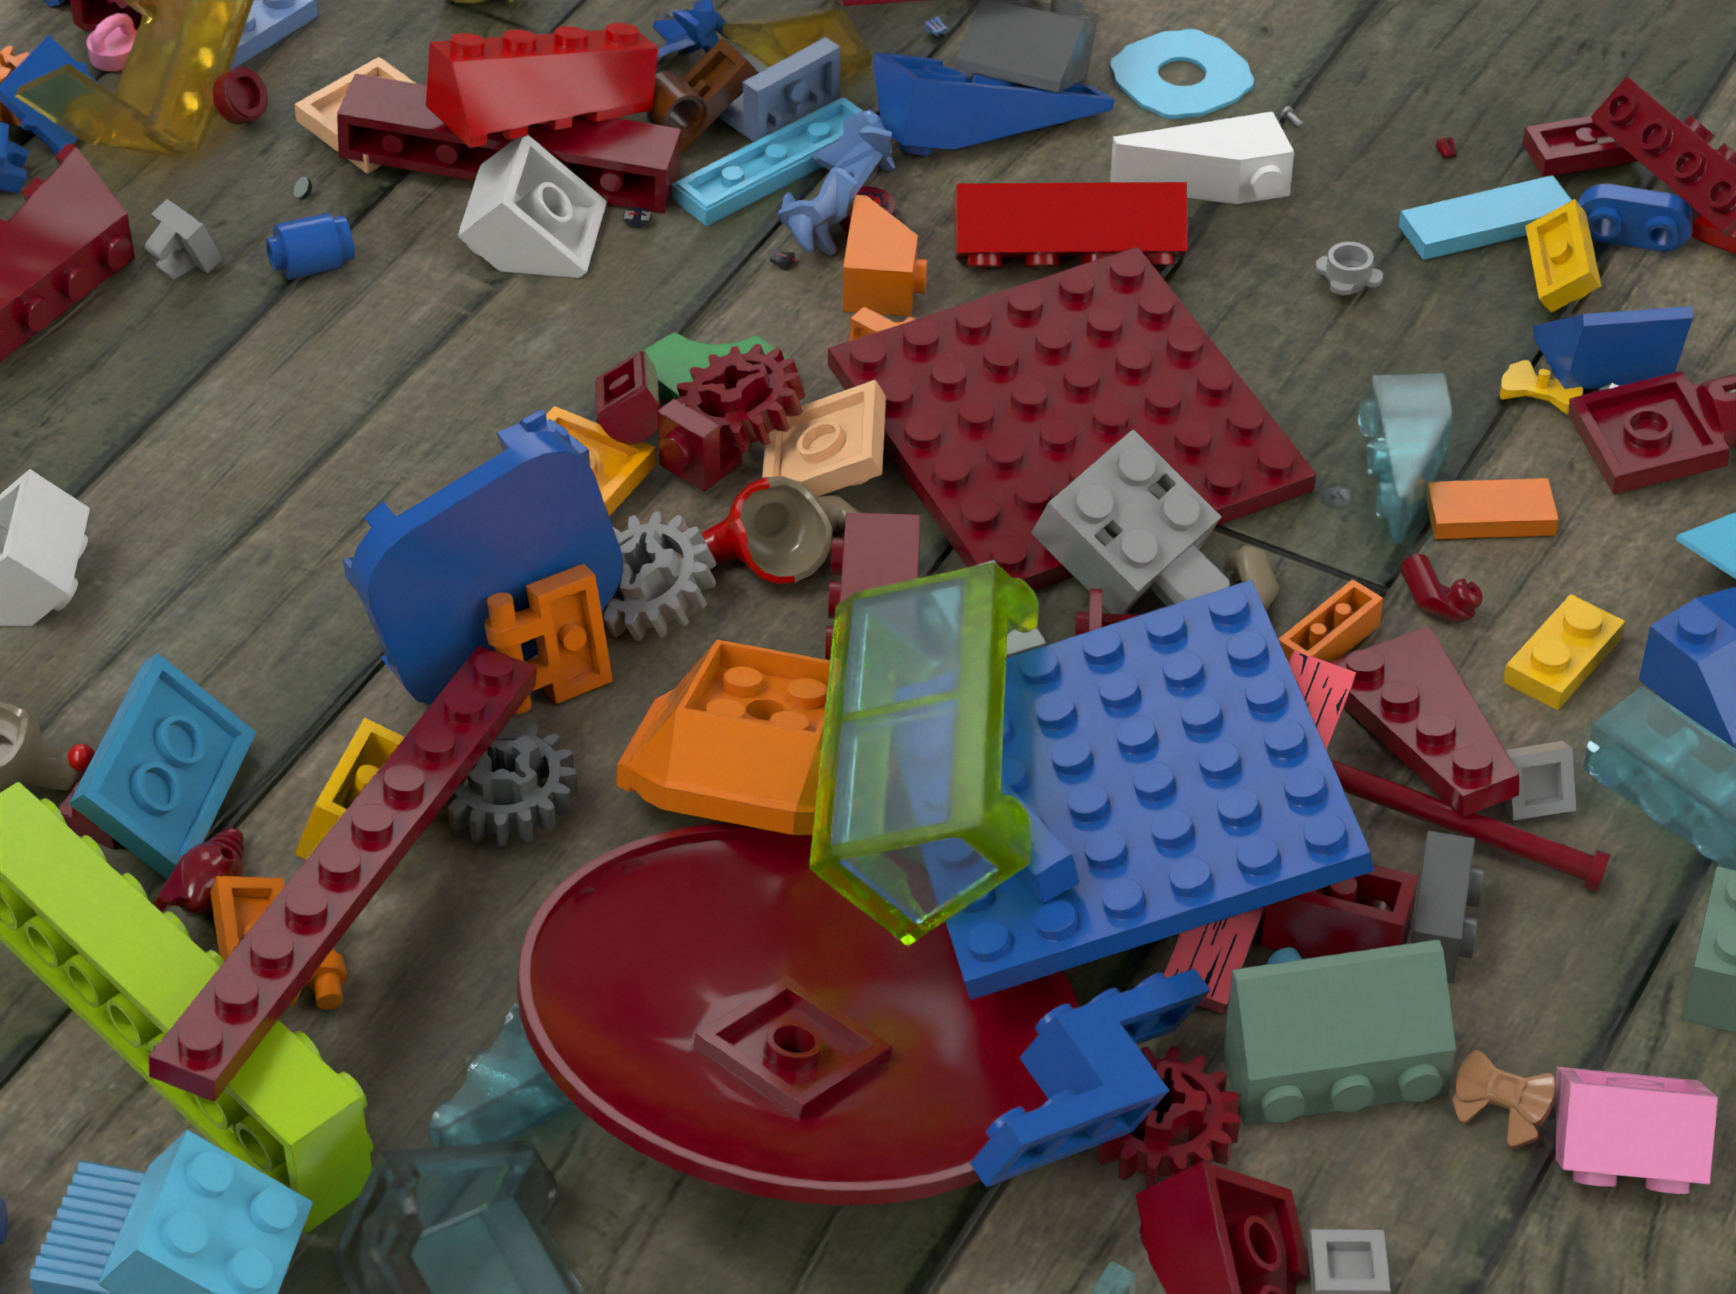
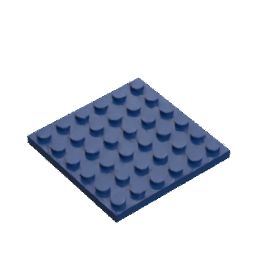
M1253 580L877 699L970 1000L1374 871L1371 852ZM1002 781L1007 783L1073 855L1080 883L1045 904L1039 901L975 830L968 801Z

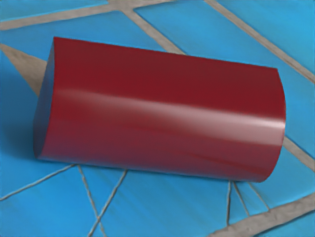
M641 350L597 377L595 381L596 420L609 437L624 444L640 443L653 435L658 428L657 411L660 409L658 375L654 363L645 350L642 352Z

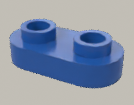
M1599 184L1587 189L1579 199V205L1587 214L1591 239L1594 241L1666 252L1683 246L1690 237L1693 217L1692 210L1689 204L1677 195L1613 184Z

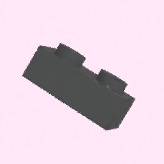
M1428 831L1410 944L1440 940L1444 951L1447 982L1454 984L1458 957L1472 959L1478 918L1465 916L1466 906L1479 907L1484 867L1471 866L1475 838Z

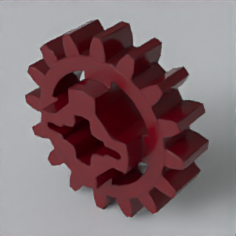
M755 344L745 354H741L738 346H733L729 354L719 357L714 353L709 355L710 366L705 369L692 367L689 372L693 381L678 383L676 387L680 398L675 400L719 425L720 455H723L730 445H737L742 454L748 451L749 444L759 441L765 446L770 444L769 433L774 429L787 432L790 426L786 417L801 415L803 410L799 400L806 397L794 360L792 358L784 359L779 348H775L765 355L761 344Z
M1141 1047L1142 1054L1167 1086L1169 1092L1132 1133L1098 1145V1162L1105 1164L1117 1159L1119 1161L1118 1178L1123 1181L1132 1177L1136 1171L1145 1174L1146 1189L1157 1184L1159 1177H1172L1202 1161L1211 1164L1214 1161L1227 1165L1230 1161L1232 1144L1238 1143L1241 1116L1237 1115L1239 1106L1238 1092L1226 1091V1073L1219 1071L1207 1076L1204 1073L1206 1058L1201 1055L1192 1059L1189 1064L1180 1062L1177 1047H1170L1165 1059H1155L1149 1047ZM1166 1111L1163 1122L1157 1123L1160 1122L1161 1113Z

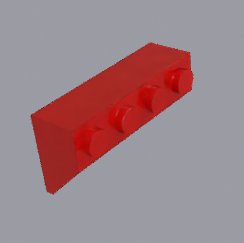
M611 23L606 25L605 30L586 31L573 26H562L556 28L555 33L536 35L525 30H508L503 33V37L483 38L470 33L455 34L451 36L449 41L430 42L425 106L470 148L487 145V135L489 133L503 131V137L509 140L528 136V125L541 124L553 130L572 127L574 116L582 115L586 119L598 122L651 111L653 109L658 47L640 33L636 26L626 23Z
M1187 182L957 183L953 194L955 258H968V267L970 268L1002 267V258H1025V267L1049 268L1059 266V257H1082L1083 265L1135 247H1139L1154 267H1166L1174 265V256H1183L1188 251Z

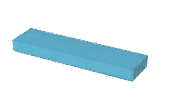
M842 97L672 184V200L705 226H709L821 168L822 166L814 161L813 155L825 147L836 143L844 133L843 121L856 113L863 112V110L845 97Z

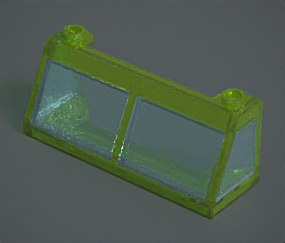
M995 562L855 592L835 607L809 869L907 946L1030 864L1031 818L1024 805L1017 798L1001 792L1007 635L1013 630L1029 633L1037 627L1039 600L1025 581L1020 578L1013 579Z

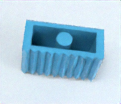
M83 1160L78 1162L77 1172L73 1173L72 1184L68 1185L67 1195L63 1196L62 1206L57 1210L56 1219L52 1220L51 1231L47 1232L46 1242L41 1246L40 1255L36 1256L35 1267L31 1268L29 1279L33 1294H113L97 1284L146 1172Z

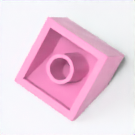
M1557 1067L1556 1161L1563 1170L1573 1171L1572 1180L1577 1183L1595 1186H1616L1617 1175L1646 1178L1645 1188L1649 1190L1687 1194L1689 1193L1690 1182L1710 1184L1718 1097L1699 1080Z

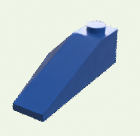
M874 53L873 68L881 122L887 131L892 132L891 137L900 143V149L911 154L932 155L933 148L954 150L1111 111L1114 106L1115 99L1093 85L1075 83L1057 93L975 73L972 76H968L960 70L944 67L943 60Z
M1736 587L1695 598L1652 624L1649 629L1639 680L1731 753L1736 751Z

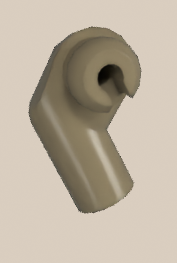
M1244 545L1240 550H1233L1227 555L1225 571L1236 570L1231 575L1230 580L1237 584L1253 580L1267 611L1279 593L1278 582L1267 554L1255 546Z

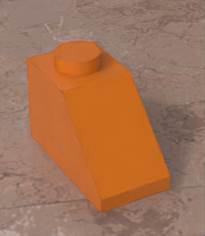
M855 195L843 264V312L857 313L863 307H866L880 315L912 317L915 293L926 294L928 259H918V235L867 195Z

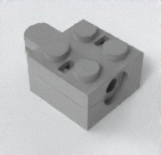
M1134 429L1048 502L1031 532L1089 592L1090 588L1103 589L1102 605L1111 614H1127L1152 591L1167 606H1171L1227 588L1230 584L1227 577L1199 550L1221 519V516Z

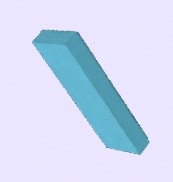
M1552 175L1402 210L1400 212L1399 227L1423 260L1527 236L1526 225L1572 200Z

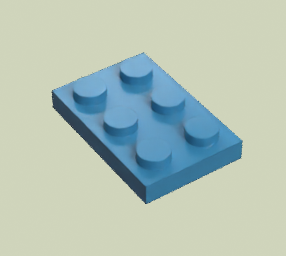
M156 653L142 663L76 788L69 805L165 879H168L181 857L194 846L203 843L257 732L159 653Z

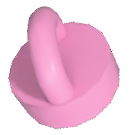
M117 13L107 17L88 36L86 41L91 64L107 72L127 70L135 66L143 55L139 32L134 29L133 21L127 14Z

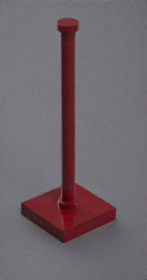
M1330 759L1345 793L1459 835L1475 838V841L1584 880L1583 888L1594 892L1598 890L1610 854L1597 850L1595 856L1477 812L1462 817L1444 800Z

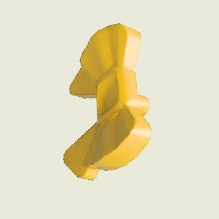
M1522 360L1509 365V369L1502 377L1499 396L1501 399L1528 396L1549 401L1568 415L1569 398L1581 396L1583 394V387L1564 389L1557 378L1550 380L1551 372L1549 370L1540 369L1538 376H1536L1531 362Z

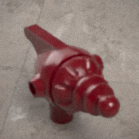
M228 828L215 835L209 841L191 848L181 857L154 900L153 905L159 911H164L170 906H179L184 912L192 915L212 914L213 907L210 892L216 876L244 877L242 863L244 851L243 833L237 828Z

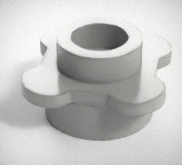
M1341 242L1335 244L1330 248L1328 256L1320 257L1316 261V272L1325 275L1330 281V290L1339 295L1357 293L1364 286L1377 287L1383 280L1382 271L1373 268V252L1361 243Z

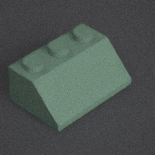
M1440 940L1232 970L1222 1060L1233 1092H1238V1109L1244 1125L1268 1121L1283 1123L1301 1116L1334 1111L1354 1112L1367 1106L1406 1100L1420 1102L1434 1096L1449 1093L1456 1044L1444 951Z

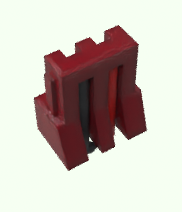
M1453 137L1437 139L1435 147L1443 159H1446V157L1451 158L1452 156L1453 158L1456 157L1457 153Z

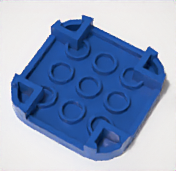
M518 423L499 431L497 436L503 449L502 453L397 517L384 501L363 517L371 528L358 545L354 557L343 559L345 578L357 591L384 651L385 655L381 657L382 660L416 701L431 705L478 646L496 652L495 647L489 645L484 626L485 620L489 617L487 599L491 595L502 592L509 593L513 598L515 612L522 611L530 607L526 585L583 563L595 573L601 611H603L616 593L623 574L622 552L597 480L585 459L558 429L554 432H526ZM535 638L521 643L524 660H529L538 655Z

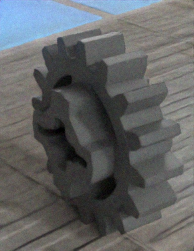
M509 720L438 814L439 816L449 815L450 829L454 832L470 826L471 839L476 843L480 842L487 833L496 834L498 846H506L509 835L519 833L526 843L533 841V828L540 826L552 832L557 829L556 814L570 815L572 812L571 797L578 794L573 753L571 749L561 750L560 736L556 733L540 739L538 724L531 723L523 732L514 730V724L512 720ZM547 777V782L542 788V779ZM468 778V786L463 788V785L466 779Z

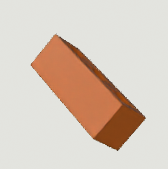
M1352 579L1278 639L1288 663L1294 650L1326 662H1332L1343 657L1380 626L1384 598Z

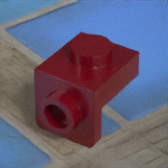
M672 399L657 411L659 462L663 468L705 492L742 463V454L738 447L730 445L728 450L723 455H720L719 425L675 399Z

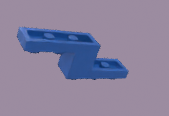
M1195 968L1167 978L1161 972L1156 973L1143 980L1134 989L1120 993L1117 988L1108 989L1091 1000L1087 1005L1075 1009L1070 1004H1063L1050 1011L1037 1023L1035 1030L1039 1035L1020 1056V1060L1049 1100L1039 1109L1028 1113L1025 1112L1023 1107L1014 1108L1000 1116L989 1126L986 1134L990 1140L970 1162V1165L986 1187L1132 1133L1169 1092V1089L1137 1045L1175 1032L1211 991Z

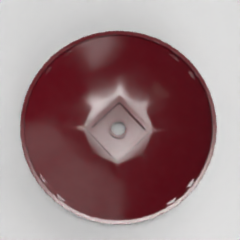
M733 823L680 828L650 835L602 854L573 872L546 898L526 931L520 952L516 990L519 1015L528 1042L541 1066L557 1087L585 1115L608 1133L638 1152L672 1169L703 1181L747 1194L821 1205H873L904 1202L940 1195L980 1181V1177L970 1165V1162L990 1140L986 1134L989 1126L1000 1116L1014 1108L1023 1107L1025 1112L1028 1113L1039 1109L1049 1100L1020 1060V1056L1039 1035L1035 1030V1026L1046 1014L1063 1004H1070L1073 1009L1078 1008L1074 991L1064 971L970 1000L926 859L885 843L837 831L825 835H790ZM799 1050H801V1051L804 1052V1053H792V1052H796V1051H799Z

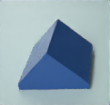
M1692 306L1581 314L1533 326V334L1553 373L1564 389L1583 387V389L1601 388L1603 385L1610 383L1622 386L1675 373L1693 320Z

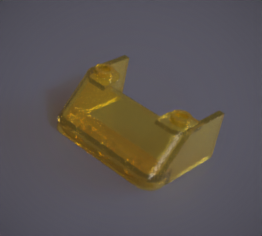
M124 0L130 7L142 14L143 18L115 94L68 63L18 87L15 97L85 143L172 157L183 156L197 150L205 142L216 111L212 96L214 81L218 75L231 68L253 0Z

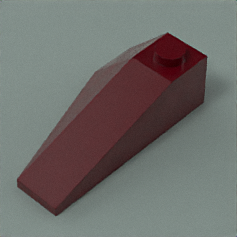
M1202 1161L1135 1194L1141 1220L1140 1238L1147 1251L1149 1263L1167 1294H1296V1283L1308 1278L1307 1254L1291 1189Z

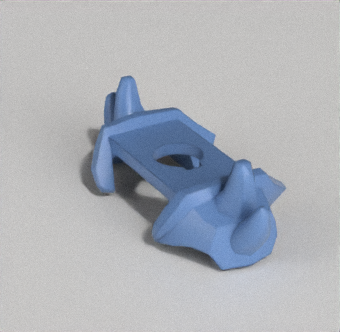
M871 110L856 113L843 121L844 133L839 140L813 155L816 163L831 170L817 197L811 201H795L792 193L789 192L783 197L782 208L778 211L781 223L791 229L798 244L806 252H812L815 244L819 250L829 256L836 254L837 247L830 234V227L850 214L853 198L876 165L886 172H891L895 169L891 156L892 132L884 128L879 116Z

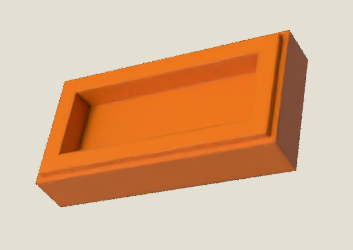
M1548 478L1427 482L1425 499L1434 539L1556 536L1559 518Z

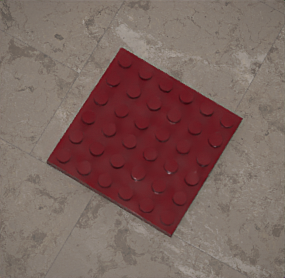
M1139 247L828 348L827 365L844 390L876 379L886 396L884 448L967 568L994 560L1017 597L1074 577L1031 532L1048 502L1133 429L1221 516L1216 526L1314 491L1317 474Z

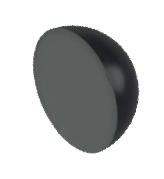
M307 177L299 178L294 186V195L297 198H305L312 191V183Z

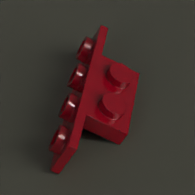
M1626 76L1592 114L1591 120L1724 235H1731L1736 230V152L1725 143L1716 151L1709 145L1715 136L1691 115L1684 122L1680 121Z

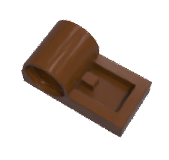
M721 38L683 79L670 71L656 74L653 109L645 112L647 114L646 118L655 125L681 129L680 151L684 152L696 139L705 133L708 126L735 99L743 94V81L759 72L745 57Z

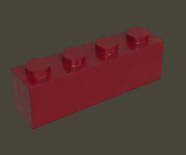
M67 143L55 156L59 164L57 169L45 181L36 177L22 192L26 200L22 207L8 222L0 219V362L135 258L128 213L79 149L70 143Z

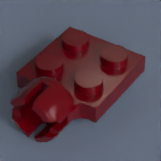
M1682 371L1597 391L1569 398L1568 416L1613 494L1728 466L1729 450L1736 448V392H1729L1736 389V374L1707 380L1703 384H1693L1685 377Z

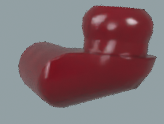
M1423 554L1412 555L1401 564L1400 571L1416 606L1420 610L1455 623L1467 621L1475 616V609L1481 605L1483 595L1481 589L1474 582L1471 581L1467 584L1465 579H1459L1452 584L1451 588L1441 584L1429 558Z

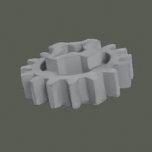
M660 511L654 512L650 517L649 523L641 525L635 515L630 516L627 530L620 532L613 527L623 558V574L616 591L621 601L614 597L611 598L603 611H601L603 624H606L612 636L615 637L621 635L628 628L633 639L641 641L646 633V629L654 627L656 633L661 638L667 634L668 622L675 620L683 626L689 623L685 611L690 606L704 609L707 605L700 590L715 587L716 581L710 569L716 566V561L698 527L695 526L689 529L682 516H675L668 525ZM675 552L681 554L684 558H678Z

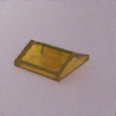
M844 9L800 10L724 23L722 34L769 67L825 37L840 46V73L868 68L871 66L873 58Z

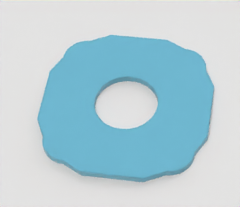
M1196 29L1163 31L1127 45L1110 62V70L1114 75L1115 85L1142 109L1156 113L1166 119L1202 117L1239 102L1254 86V77L1250 73L1247 61L1222 39L1207 35ZM1185 61L1201 67L1206 76L1197 84L1177 86L1165 82L1159 76L1158 71L1167 63Z

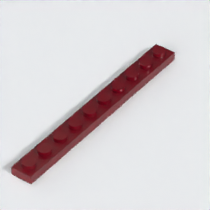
M481 646L475 649L149 1055V1077L210 1101H216L536 687L537 666Z

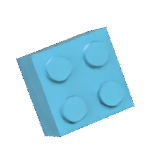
M186 1130L148 1166L97 1285L113 1294H278L313 1201L191 1131Z

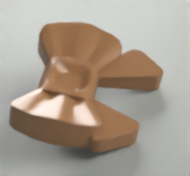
M1474 1050L1464 1059L1459 1068L1456 1079L1457 1094L1453 1096L1452 1100L1458 1120L1462 1125L1469 1124L1490 1104L1509 1109L1507 1143L1510 1149L1516 1150L1538 1140L1539 1135L1535 1127L1543 1124L1553 1108L1556 1097V1082L1554 1075L1550 1073L1524 1078L1497 1069L1484 1053Z

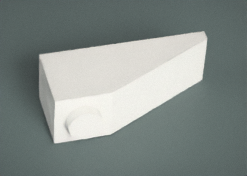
M1273 111L1113 137L1110 182H1187V198L1236 205L1290 196L1294 150Z

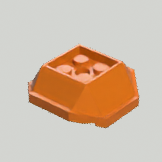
M716 639L675 689L654 700L617 763L616 786L629 793L635 790L646 802L662 810L790 835H825L840 830H846L849 835H873L897 784L900 773L880 709L874 702L856 665Z

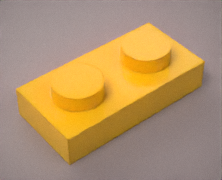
M1575 199L1525 226L1539 300L1550 313L1571 302L1582 299L1589 292L1601 287L1587 214Z
M1570 594L1506 664L1503 683L1559 710L1620 642L1626 621Z

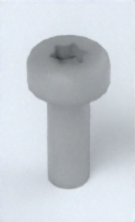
M1291 106L1285 107L1281 112L1282 117L1285 119L1289 118L1298 128L1302 127L1303 122L1293 113L1294 109Z

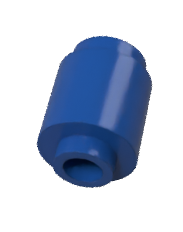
M326 212L274 224L273 237H268L265 240L267 256L274 272L282 270L287 280L340 269L343 262L353 260L355 257L352 233L344 215L332 217Z

